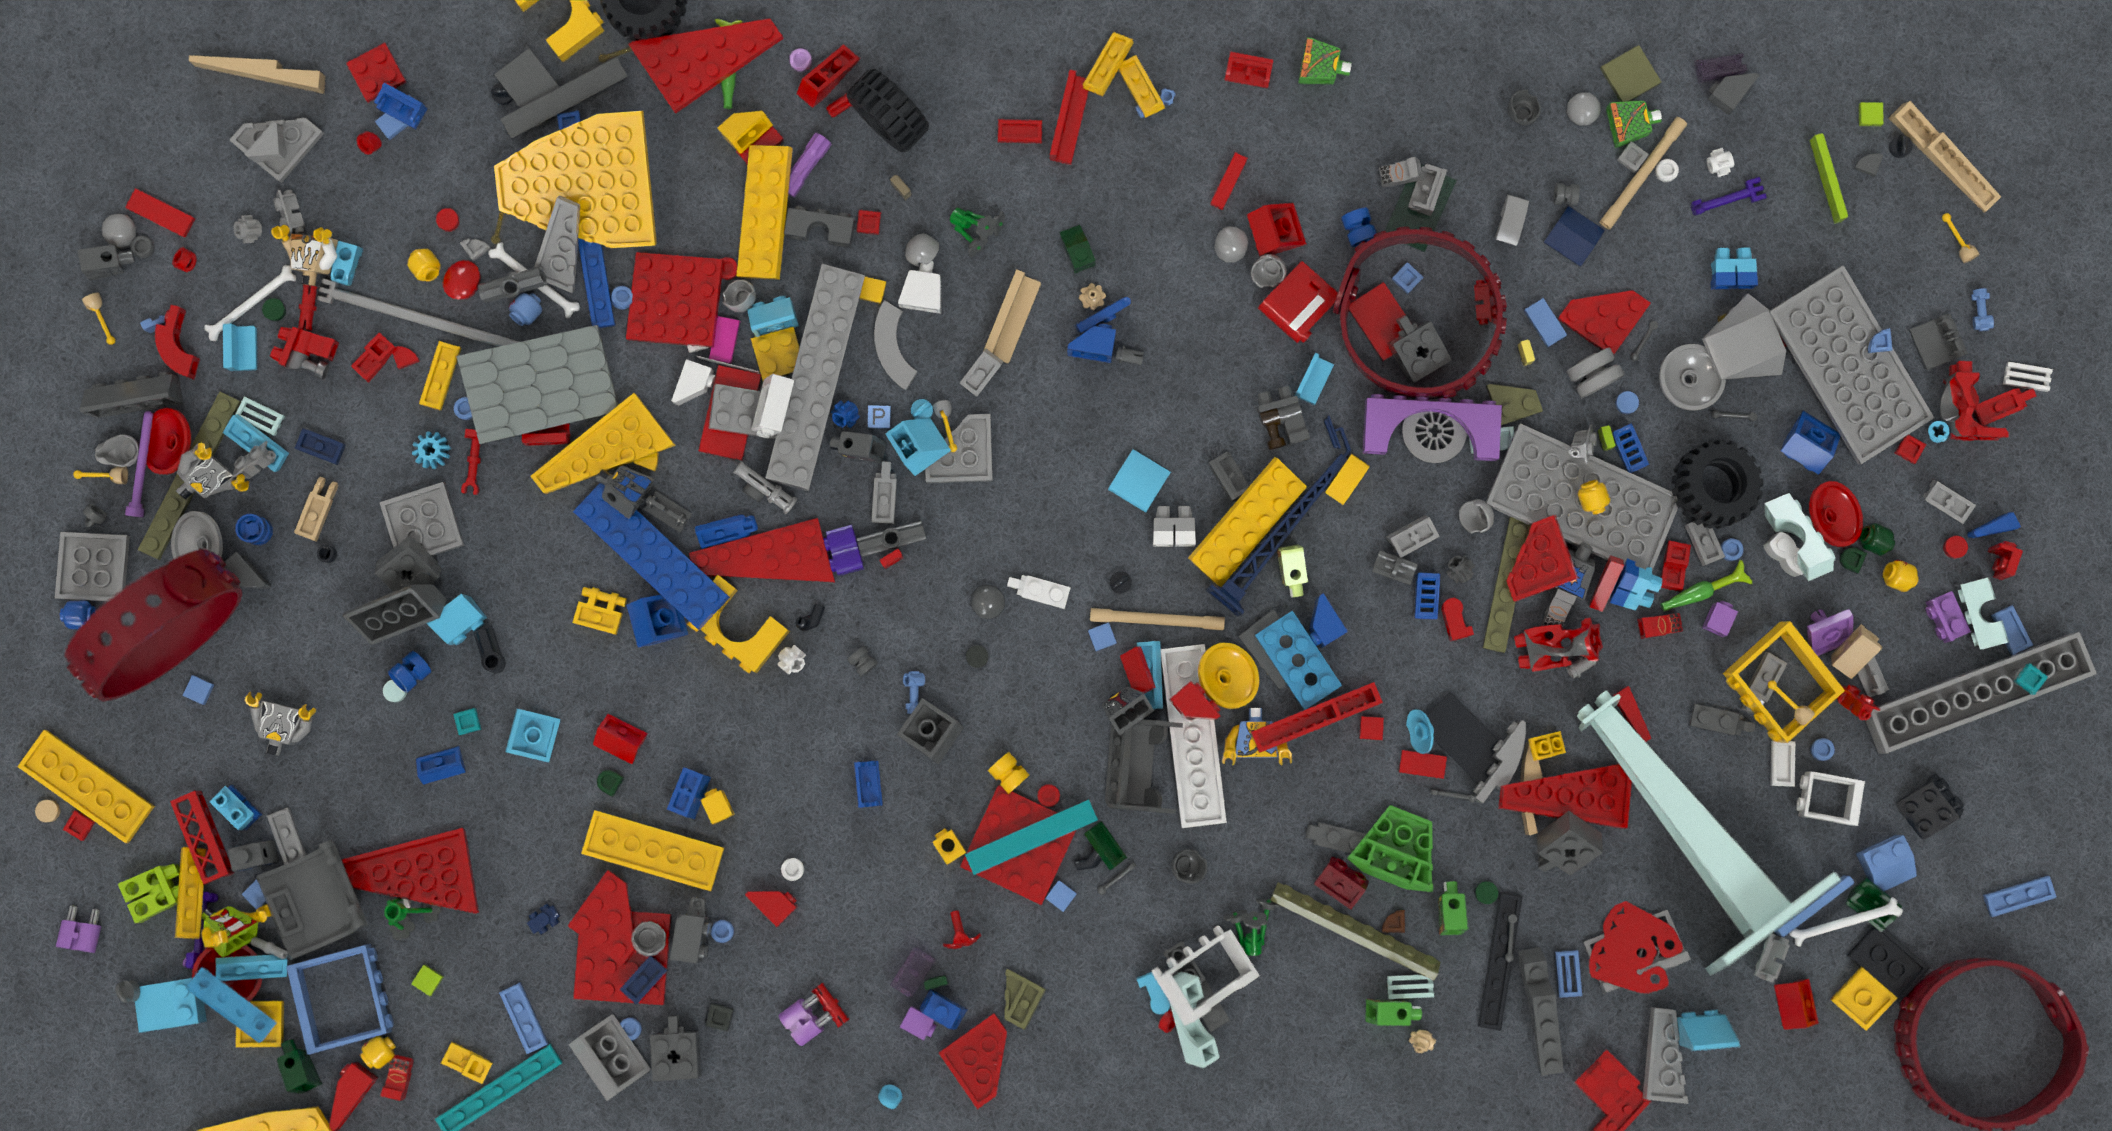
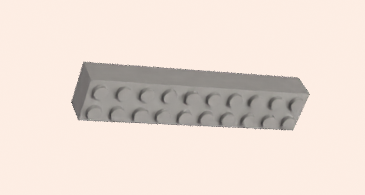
M825 264L821 265L792 375L794 384L782 431L777 434L765 478L767 481L809 491L865 275Z
M2080 632L2070 633L1877 706L1881 710L1873 709L1870 719L1865 721L1878 754H1885L2078 682L2097 673ZM2027 663H2031L2048 676L2035 695H2031L2014 682Z

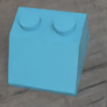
M779 296L774 298L771 303L759 302L753 304L752 308L747 309L751 330L756 337L799 326L790 297Z
M460 594L444 607L440 618L427 624L447 644L459 645L467 638L465 635L468 632L480 629L487 617L472 597Z

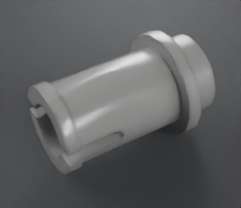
M1581 657L1572 665L1567 666L1566 670L1573 679L1575 677L1579 678L1581 673L1595 666L1596 662L1589 661L1586 657Z

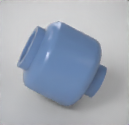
M520 293L509 306L510 318L520 326L531 325L542 312L541 300L533 293Z

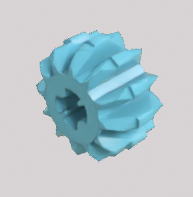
M429 431L426 432V438L419 435L418 439L421 442L419 444L417 442L413 443V446L418 449L412 451V455L418 456L415 460L416 463H422V467L426 469L429 466L432 469H437V462L444 466L445 462L442 458L449 459L450 455L445 453V451L451 449V446L445 445L448 441L447 438H440V433L438 432L432 435ZM429 447L435 449L434 454L427 452Z

